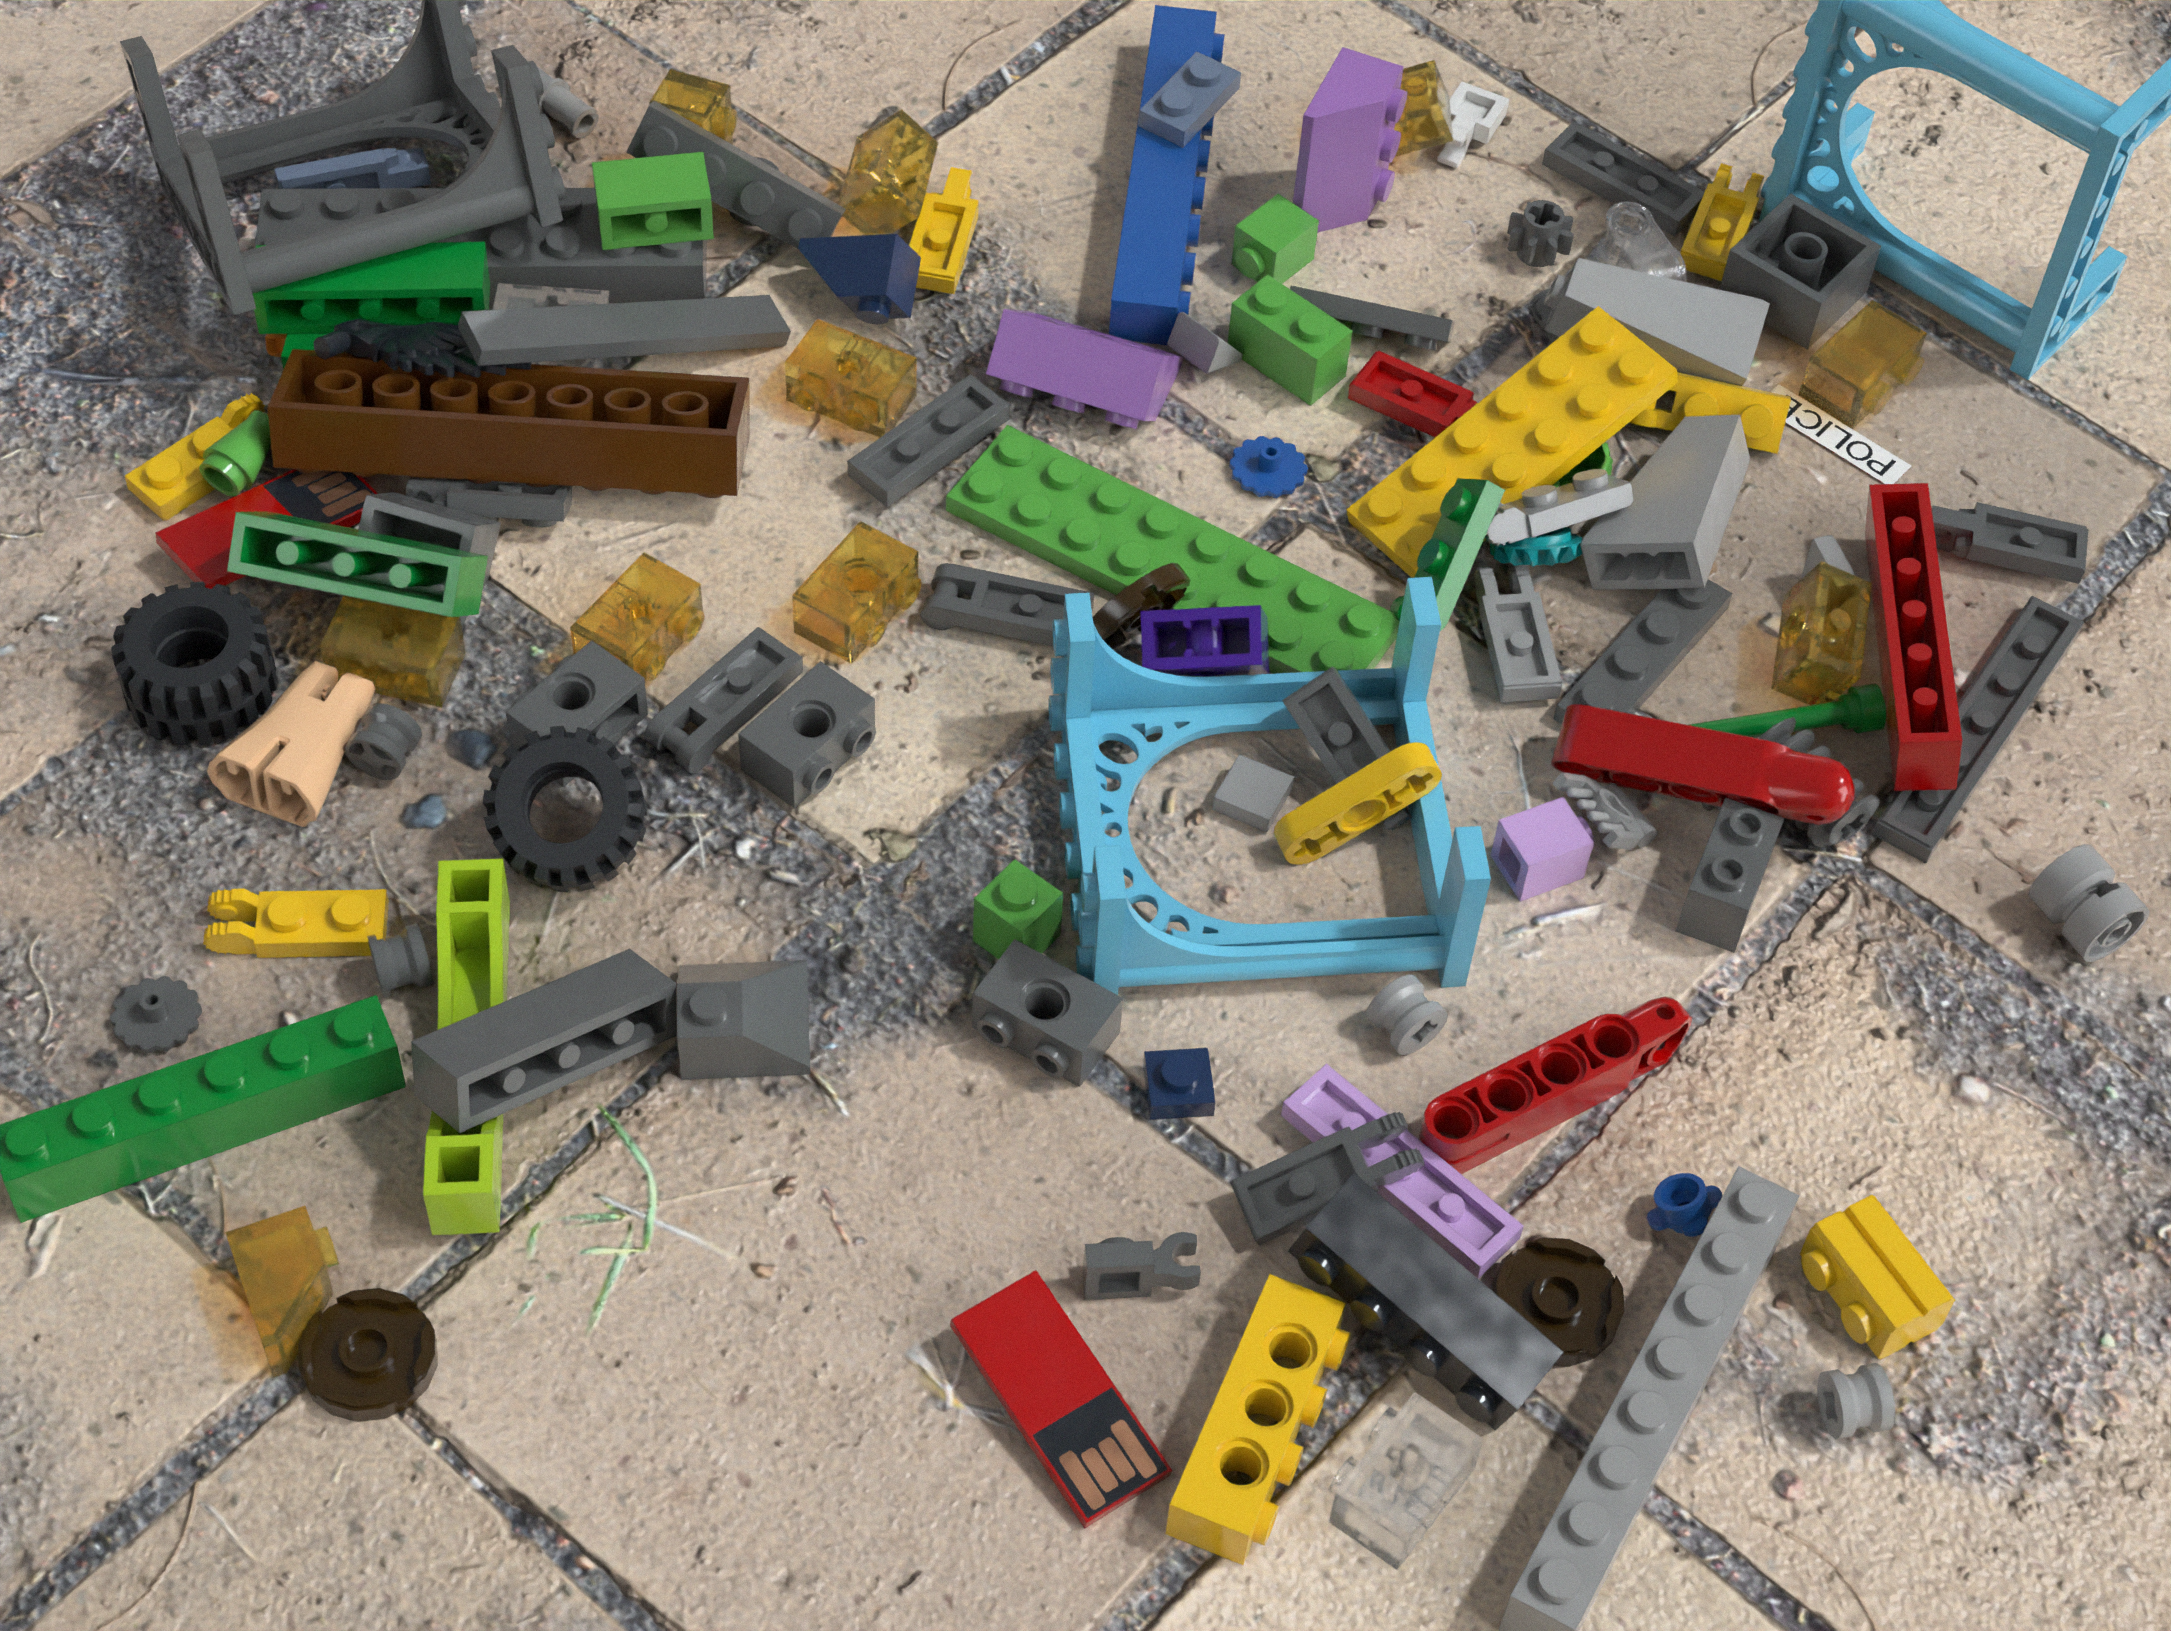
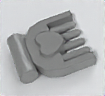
M1563 772L1552 783L1557 790L1567 791L1568 797L1580 799L1577 802V807L1586 810L1587 818L1597 826L1600 833L1608 834L1602 840L1608 848L1631 850L1637 845L1641 848L1647 846L1656 838L1658 831L1615 783H1610L1604 787L1596 780L1587 776Z

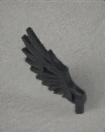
M354 319L334 326L333 332L314 340V350L323 360L347 352L356 357H369L373 362H379L382 359L393 370H398L399 366L405 372H412V369H416L428 376L433 375V370L452 378L455 376V371L473 377H480L481 371L505 376L506 368L531 369V362L477 366L458 329V325L435 321L419 325L401 326Z

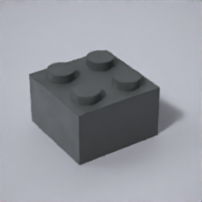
M1790 193L1730 249L1719 290L1759 298L1770 303L1764 324L1808 350L1867 292L1881 245Z

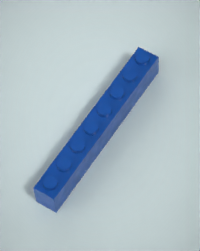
M1155 5L1140 109L1196 51L1222 63L1225 34L1215 33L1216 11ZM1214 116L1184 148L1139 127L1137 124L1111 298L1109 335L1133 342L1167 345L1178 314L1184 312L1189 315L1191 292L1181 291L1182 285H1193L1196 253L1186 251L1187 246L1198 247L1201 215L1192 214V209H1203L1206 177H1197V172L1207 173L1211 141L1201 139L1202 135L1212 136Z

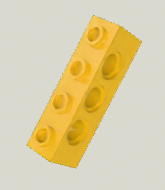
M1269 1274L1169 1504L1166 1535L1241 1565H1244L1253 1542L1265 1546L1279 1511V1506L1270 1502L1276 1485L1279 1482L1290 1486L1304 1449L1303 1446L1294 1443L1302 1424L1314 1428L1326 1398L1328 1389L1318 1386L1325 1367L1337 1371L1345 1354L1351 1332L1340 1329L1346 1303ZM1289 1357L1299 1362L1301 1366L1294 1369L1283 1368L1277 1365L1273 1359ZM1263 1413L1270 1415L1278 1423L1273 1426H1260L1252 1422L1248 1416ZM1230 1471L1244 1472L1254 1482L1248 1485H1235L1227 1481L1223 1474Z

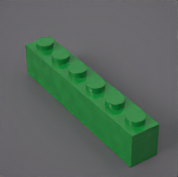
M377 995L2 1123L0 1124V1173L20 1223L403 1089L406 1087L398 1047Z

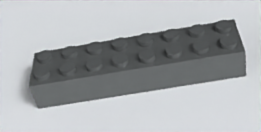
M565 187L566 198L559 200L563 218L561 222L541 227L531 214L436 241L485 242L490 278L489 310L706 298L707 240L602 250L594 188ZM444 188L262 189L254 249L256 245H270L412 205L431 197Z

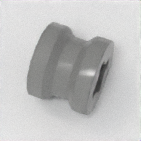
M1410 974L1401 976L1384 987L1373 998L1366 1014L1377 1028L1387 1029L1391 1034L1390 1043L1400 1055L1414 1053L1428 1044L1442 1030L1448 1018L1446 1010L1439 1002L1427 1000L1424 996L1425 988L1415 975Z
M1878 1363L1861 1365L1855 1373L1847 1375L1838 1369L1820 1373L1817 1383L1820 1413L1827 1431L1834 1439L1853 1436L1856 1429L1867 1427L1872 1432L1892 1429L1895 1421V1402L1891 1384L1882 1366Z

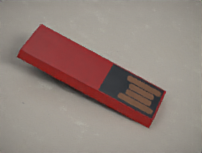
M294 469L155 532L156 543L193 582H204L205 587L212 589L216 584L226 586L247 576L227 571L236 512L268 511L349 528L360 522L366 495L378 493L361 476H357L352 472L321 470L314 473H302Z
M1037 1270L951 1319L950 1327L1084 1529L1171 1475L1173 1470Z

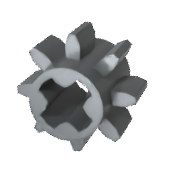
M1537 200L1527 202L1524 215L1512 212L1510 215L1507 230L1510 238L1507 249L1509 251H1517L1519 259L1529 266H1553L1557 253L1563 255L1570 254L1574 234L1571 232L1573 217L1565 216L1562 208L1551 201Z

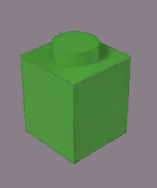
M1280 194L1275 195L1235 226L1231 265L1239 269L1244 276L1256 282H1259L1268 274L1283 284L1314 260L1319 220Z
M1014 859L974 898L973 941L998 959H1000L1014 939L1042 954L1061 936L1063 892Z

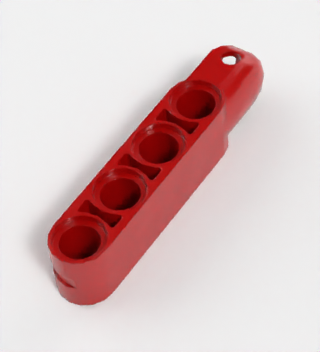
M1580 704L1567 706L1551 765L1560 772L1584 775L1601 783H1615L1617 786L1719 807H1722L1726 797L1783 818L1816 825L1829 824L1840 819L1850 809L1855 795V786L1849 770L1841 762L1828 757L1797 752L1787 746L1768 740Z
M1666 996L1651 999L1621 1015L1604 1014L1597 1016L1437 1096L1428 1104L1424 1112L1418 1139L1460 1174H1463L1620 1094L1628 1087L1630 1081L1667 1063L1688 1032L1692 1017L1681 1003ZM1662 1043H1664V1047L1661 1050H1656ZM1601 1053H1609L1615 1056L1616 1058L1608 1057ZM1548 1079H1556L1564 1084H1555ZM1494 1106H1505L1511 1109L1512 1111H1502L1495 1108ZM1440 1133H1452L1458 1136L1459 1139H1449Z

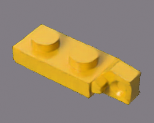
M951 167L943 193L926 192L909 244L921 257L916 288L955 294L978 220L979 200L970 199L972 189H970L972 170Z

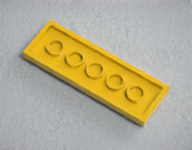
M1597 306L1347 508L1348 521L1405 573L1414 578L1418 570L1417 560L1423 546L1432 538L1441 517L1440 507L1446 493L1455 485L1457 478L1488 480L1503 488L1505 492L1500 501L1502 504L1522 499V492L1529 488L1553 485L1677 384V369L1601 307Z

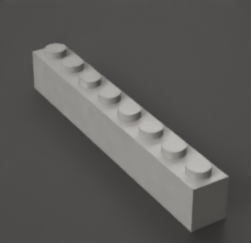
M1738 1166L1512 1591L1499 1631H1580L1786 1230L1799 1195Z

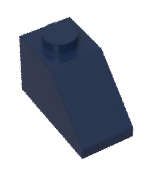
M898 234L800 238L798 246L800 252L834 294L856 314L859 320L869 324L881 325L888 323L889 319L911 318L921 257Z

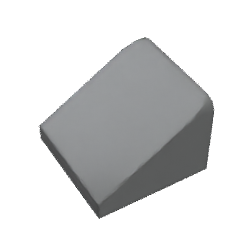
M1180 312L1178 314L1167 343L1175 352L1206 374L1241 361L1242 353L1186 313Z

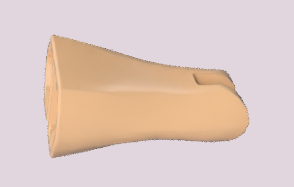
M314 661L299 674L265 714L233 739L209 762L207 773L211 782L221 791L226 799L301 827H306L310 822L316 821L345 753V746L351 735L356 732L363 715L370 706L375 692L373 682L351 673L342 675L338 681L336 668Z

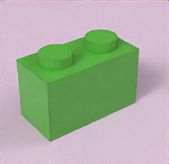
M703 152L592 162L602 250L714 239L711 194Z
M1267 274L1232 302L1227 343L1243 354V361L1311 406L1346 377L1353 330Z

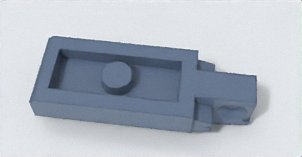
M381 148L274 169L278 189L413 188L431 184L429 166L422 148L396 150L395 148H385L383 150Z

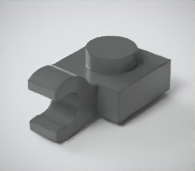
M1188 1232L1172 1234L1155 1250H1153L1152 1241H1133L1125 1237H1112L1096 1244H1085L1082 1274L1084 1300L1151 1297L1152 1287L1164 1286L1178 1290H1189L1199 1286L1200 1266H1181L1173 1260L1178 1256H1192L1196 1254L1197 1235Z

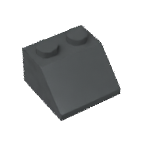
M395 492L366 495L358 530L487 555L484 588L489 579L501 522ZM345 595L341 610L449 641L455 640L467 616L448 617Z

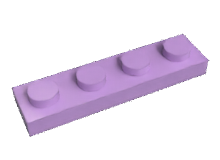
M1325 1064L1283 1102L1281 1116L1312 1142H1316L1348 1126L1353 1130L1370 1121L1377 1120L1381 1116L1387 1115L1384 1110L1328 1064ZM1407 1129L1391 1141H1387L1377 1147L1362 1149L1368 1166L1387 1159L1398 1152L1419 1149L1425 1165L1417 1170V1172L1405 1176L1399 1181L1378 1186L1380 1191L1377 1193L1478 1279L1520 1239L1524 1226Z

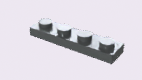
M653 101L648 106L626 153L635 158L703 152L711 200L797 249L800 238L832 237L846 210L844 207L656 101Z
M1709 579L1706 582L1705 588L1661 589L1557 704L1554 720L1562 724L1566 708L1571 704L1588 705L1635 714L1729 608L1733 593Z

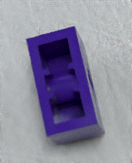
M1261 605L1141 611L1142 667L1166 674L1191 677L1269 674L1268 618Z

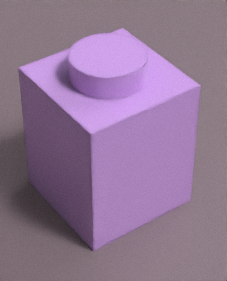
M1561 797L1500 819L1490 856L1521 902L1583 879L1591 851L1594 847V839L1585 819L1581 816L1576 817L1565 798Z

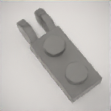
M1592 469L1575 474L1572 477V483L1557 488L1552 485L1529 488L1522 492V499L1506 504L1499 503L1485 539H1487V542L1497 546L1499 544L1505 545L1506 542L1513 543L1528 537L1533 538L1632 506L1634 499L1631 482L1608 475L1604 469Z
M1491 566L1476 568L1475 590L1479 614L1501 703L1558 699L1562 688V680L1540 594L1534 591L1528 566H1512L1511 574L1509 575V586L1512 594L1499 595Z

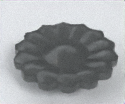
M161 976L157 980L145 978L141 980L139 985L128 986L124 990V996L114 1001L115 1011L110 1014L111 1024L115 1026L113 1029L115 1037L124 1040L125 1046L128 1049H140L146 1054L155 1050L167 1052L175 1044L186 1043L189 1034L198 1029L199 1022L197 1019L202 1014L201 1004L197 1003L199 999L197 992L188 989L186 982L182 980L173 982L167 976Z

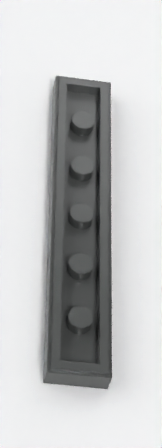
M770 295L465 311L461 313L458 329L477 366L786 346L791 333Z
M2034 596L2030 597L1958 703L1963 742L1956 790L1898 791L1877 821L1872 835L1924 863L1928 862L2078 637L2084 621Z

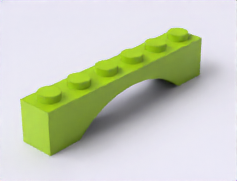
M503 858L438 861L436 904L438 956L437 1030L507 1001L510 899ZM431 1111L425 1143L423 1197L432 1235L500 1232L503 1114L459 1133L434 1111Z

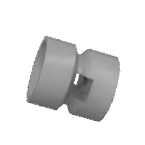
M2083 844L2067 851L2049 864L2037 876L2030 887L2028 895L2052 923H2065L2062 930L2064 937L2086 962H2094L2105 958L2127 943L2142 928L2148 919L2150 911L2126 883H2113L2116 873L2092 845Z

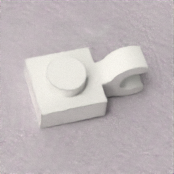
M1461 82L1441 112L1439 127L1445 129L1441 140L1445 141L1446 144L1439 154L1437 161L1458 168L1465 157L1472 139L1487 144L1506 116L1509 99Z

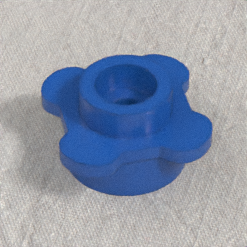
M1679 1173L1669 1176L1660 1182L1654 1191L1656 1208L1650 1210L1647 1214L1649 1226L1656 1231L1670 1228L1688 1237L1701 1235L1708 1224V1217L1712 1210L1717 1207L1723 1196L1722 1192L1713 1185L1706 1187L1704 1181L1694 1174Z

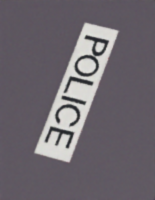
M1780 384L1771 391V393L1791 397L1786 424L1883 484H1895L1911 467L1910 464Z

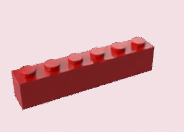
M1928 483L1869 485L1865 541L1883 697L1886 706V723L1894 791L1956 790L1963 740Z

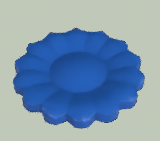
M1259 436L1255 440L1247 439L1243 441L1242 447H1236L1233 450V458L1230 459L1229 467L1232 469V479L1239 482L1243 490L1252 491L1258 497L1270 496L1278 498L1282 494H1293L1295 488L1304 484V476L1308 471L1307 465L1304 464L1305 456L1296 451L1294 444L1284 443L1278 437L1268 439L1265 436Z

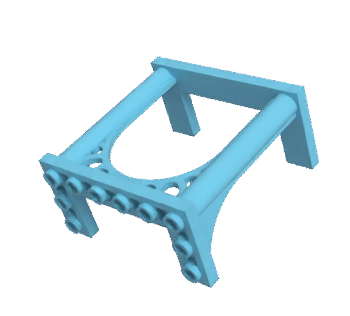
M1819 0L1817 9L1810 17L1805 28V35L1809 37L1806 50L1798 60L1793 72V76L1797 79L1795 90L1783 109L1782 117L1786 120L1783 134L1775 143L1771 153L1775 163L1772 173L1765 181L1761 190V197L1765 200L1759 221L1763 220L1791 193L1881 245V249L1875 264V271L2013 351L2015 355L2009 370L2029 380L2114 292L2128 256L2108 246L2092 263L2091 260L2133 151L2171 115V58L2121 106H2118L1968 23L1948 9L1940 0ZM1856 27L1863 29L1873 40L1876 48V58L1866 55L1856 43L1854 38ZM1892 43L1902 46L1903 51L1898 52L1893 49ZM1848 60L1854 66L1853 72H1849L1845 69L1846 63H1848ZM1898 67H1914L1936 71L1962 82L2089 154L2032 309L1916 242L1892 225L1870 201L1858 182L1851 164L1864 151L1875 112L1858 102L1848 110L1855 91L1864 80L1881 71Z
M1432 577L1407 578L1391 668L1338 670V672L1373 725L1393 724L1397 747L1414 742L1426 744L1438 765L1426 699L1441 621ZM1090 593L1065 594L1063 619H1053L1052 623L1054 656L1061 657L1051 658L1050 661L1053 695H1049L1048 711L1050 731H1061L1062 743H1054V771L1056 780L1066 779L1068 792L1059 793V815L1061 829H1072L1073 842H1065L1064 855L1066 878L1078 879L1079 893L1070 894L1072 930H1079L1080 945H1076V971L1078 974L1117 995L1119 987L1438 970L1441 988L1466 986L1491 876L1481 826L1455 827L1452 839L1441 780L1431 792L1408 805V810L1412 815L1410 821L1428 915L1277 924H1244L1220 920L1201 914L1181 904L1163 891L1150 878L1139 862L1128 830L1130 803L1144 775L1155 763L1174 749L1206 736L1230 732L1300 729L1282 700L1325 671L1191 677L1150 670L1123 658L1104 642L1093 623ZM1154 733L1162 734V737L1156 742H1147L1145 738ZM1104 741H1119L1128 745L1138 758L1130 764L1116 763L1106 758L1098 746ZM1105 777L1118 780L1120 788L1112 792L1106 791L1107 780ZM1115 829L1120 832V835L1110 837L1105 834V831ZM1124 875L1132 881V886L1126 889ZM1137 902L1151 903L1157 909V915L1148 923L1138 915L1131 904ZM1169 922H1179L1187 929V932L1171 928L1170 935L1165 933Z

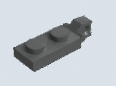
M411 477L406 485V496L498 521L499 518L521 519L522 524L526 526L549 527L555 525L557 521L564 522L572 505V486L549 485L547 487H531L526 485V483L502 481L476 484L468 481V479L450 480Z
M1979 502L1976 503L1974 509H1959V511L1932 506L1936 546L1939 550L1945 552L1953 551V554L1961 558L1966 557L1969 560L2077 584L2080 583L2085 573L2089 531L2087 526Z
M1331 667L1282 700L1336 784L1390 752L1335 667ZM1407 807L1383 820V823L1388 830L1391 829L1393 831L1411 819L1412 815Z

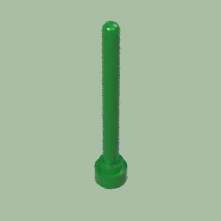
M1876 683L1850 687L1847 694L1839 695L1838 700L1834 702L1688 725L1758 738L1777 723L1794 717L1796 725L1793 732L1841 724L1844 729H1853L1859 734L1884 729L1886 724V706L1880 687Z

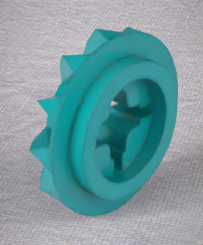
M1564 527L1533 538L1528 537L1513 543L1506 542L1505 545L1499 544L1497 546L1490 543V554L1497 561L1511 563L1514 566H1553L1555 563H1568L1582 555L1581 542L1583 538L1571 533L1570 528Z

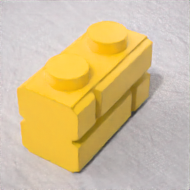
M1873 1195L1848 1206L1843 1212L1838 1211L1816 1222L1810 1228L1800 1251L1802 1269L1808 1281L1817 1290L1824 1291L1826 1289L1841 1309V1320L1849 1336L1859 1344L1866 1342L1880 1360L1904 1348L1909 1342L1912 1341L1914 1343L1937 1331L1943 1325L1955 1302L1953 1296Z

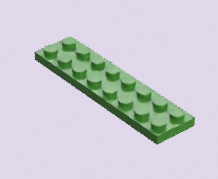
M1006 425L946 495L947 512L1114 595H1117L1151 571L1169 563H1178L1189 577L1190 586L1186 587L1185 596L1173 609L1261 605L1268 618L1269 672L1273 674L1327 671L1331 667H1335L1337 671L1374 669L1397 638L1400 621L1397 620L1393 612L1009 425Z

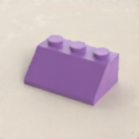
M1342 47L1305 111L1293 204L1319 220L1317 233L1365 221L1370 216L1377 201L1385 202L1387 200L1395 178V172L1388 170V166L1396 155L1401 139V132L1394 130V127L1403 113L1407 100V91L1400 89L1404 66Z
M1003 309L986 374L1002 379L1000 389L1032 397L1034 389L1054 394L1052 404L1055 406L1084 413L1086 404L1107 410L1104 420L1137 429L1139 420L1156 421L1179 373L1184 357L1031 311Z

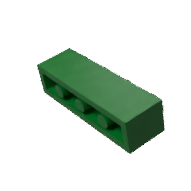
M433 242L253 293L258 333H330L334 331V326L354 319L401 326L419 325L431 321L458 325L462 312L489 310L490 278L485 242ZM256 245V248H259V247H262V246H266V245Z
M268 511L236 512L227 571L448 617H460L479 614L488 556Z

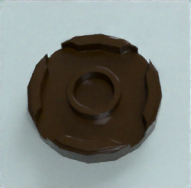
M1169 563L1139 578L1113 597L1093 616V623L1099 635L1112 649L1125 644L1126 636L1123 634L1124 631L1131 632L1135 629L1141 631V611L1173 609L1185 596L1186 587L1190 586V579L1178 563Z
M1542 1237L1527 1242L1525 1248L1518 1249L1515 1253L1513 1251L1502 1259L1490 1288L1564 1352L1553 1366H1574L1595 1359L1613 1342L1625 1311L1623 1286L1617 1275L1613 1277L1611 1271L1604 1265L1605 1259L1594 1249L1570 1239Z
M382 1288L353 1290L337 1297L336 1304L328 1307L323 1313L320 1309L308 1321L298 1343V1368L312 1400L331 1415L355 1422L386 1419L409 1408L428 1389L438 1366L437 1338L429 1318L406 1295Z

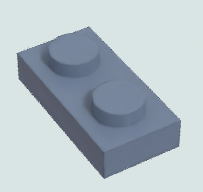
M1196 51L1139 110L1138 126L1184 148L1239 90L1241 72Z

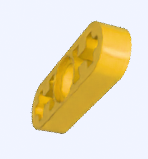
M1414 742L1397 747L1283 816L1274 827V836L1285 859L1291 864L1299 865L1310 863L1323 857L1431 792L1441 780V770L1426 744Z

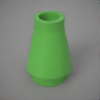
M254 410L245 421L203 452L204 461L199 466L200 473L219 492L234 497L241 490L251 489L271 449L268 415Z

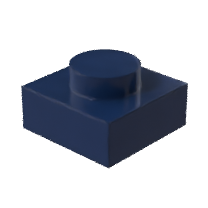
M1208 1048L1144 1051L1143 1070L1150 1120L1214 1116L1216 1102Z

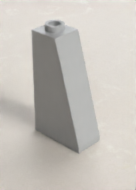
M1578 258L1567 277L1560 274L1555 277L1547 293L1544 305L1552 309L1544 330L1560 337L1599 306L1673 365L1678 373L1743 386L1751 368L1770 303L1759 298Z
M1740 415L1684 417L1631 480L1634 499L1632 506L1602 515L1583 537L1581 548L1593 590L1705 588L1750 462Z

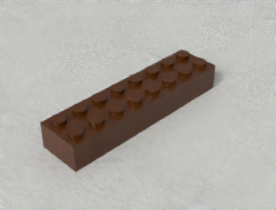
M292 349L267 407L273 467L293 468L302 473H314L321 470L352 472L362 477L389 474L418 478L468 479V481L476 484L502 481L526 483V485L531 487L566 485L582 486L591 491L614 488L640 490L651 495L678 492L694 493L705 498H718L724 495H738L750 438V383L748 377L531 364L530 370L506 368L505 376L481 371L480 377H473L455 371V376L449 378L433 370V375L430 376L416 369H412V372H405L399 366L398 370H393L382 359L379 362H373L369 357H356L347 352L323 360L316 354L315 350Z

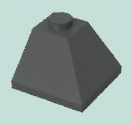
M807 960L680 965L677 979V1042L681 1080L811 1074Z

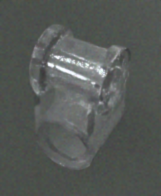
M1625 201L1612 205L1607 211L1605 225L1608 229L1606 236L1601 238L1596 247L1595 255L1598 262L1686 282L1687 275L1684 260L1680 252L1671 245L1655 222L1652 213L1646 207L1635 202Z

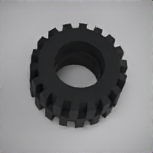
M191 582L189 588L179 589L178 584L164 587L166 591L164 594L156 596L150 593L142 598V607H131L123 615L125 625L116 626L113 634L115 645L111 646L113 662L128 711H131L133 720L140 728L148 727L150 735L160 740L170 735L173 744L187 745L189 740H198L200 745L213 744L212 738L224 735L227 740L239 735L238 727L241 725L249 727L259 719L257 710H268L273 701L271 692L277 689L276 666L263 616L257 606L251 607L248 597L241 592L231 596L229 587L216 584L212 589L205 587L204 582ZM213 659L200 666L178 668L194 660Z
M564 726L550 727L551 734L541 737L536 730L524 736L527 741L526 744L518 749L512 744L502 753L506 760L501 767L493 766L488 776L492 782L490 790H484L483 805L487 809V816L484 817L486 829L494 841V846L517 874L520 873L525 876L530 883L541 888L543 884L551 886L554 891L568 892L569 887H579L581 891L595 888L593 882L604 877L609 882L619 875L616 869L623 862L629 865L636 856L634 848L637 842H643L646 831L644 816H648L647 802L642 791L643 788L632 764L625 754L622 755L616 749L615 744L604 736L600 740L593 736L591 730L577 727L576 733L567 732ZM565 777H577L591 782L600 792L603 801L602 813L596 826L586 836L569 843H553L542 839L534 831L530 822L531 806L539 791L550 782Z

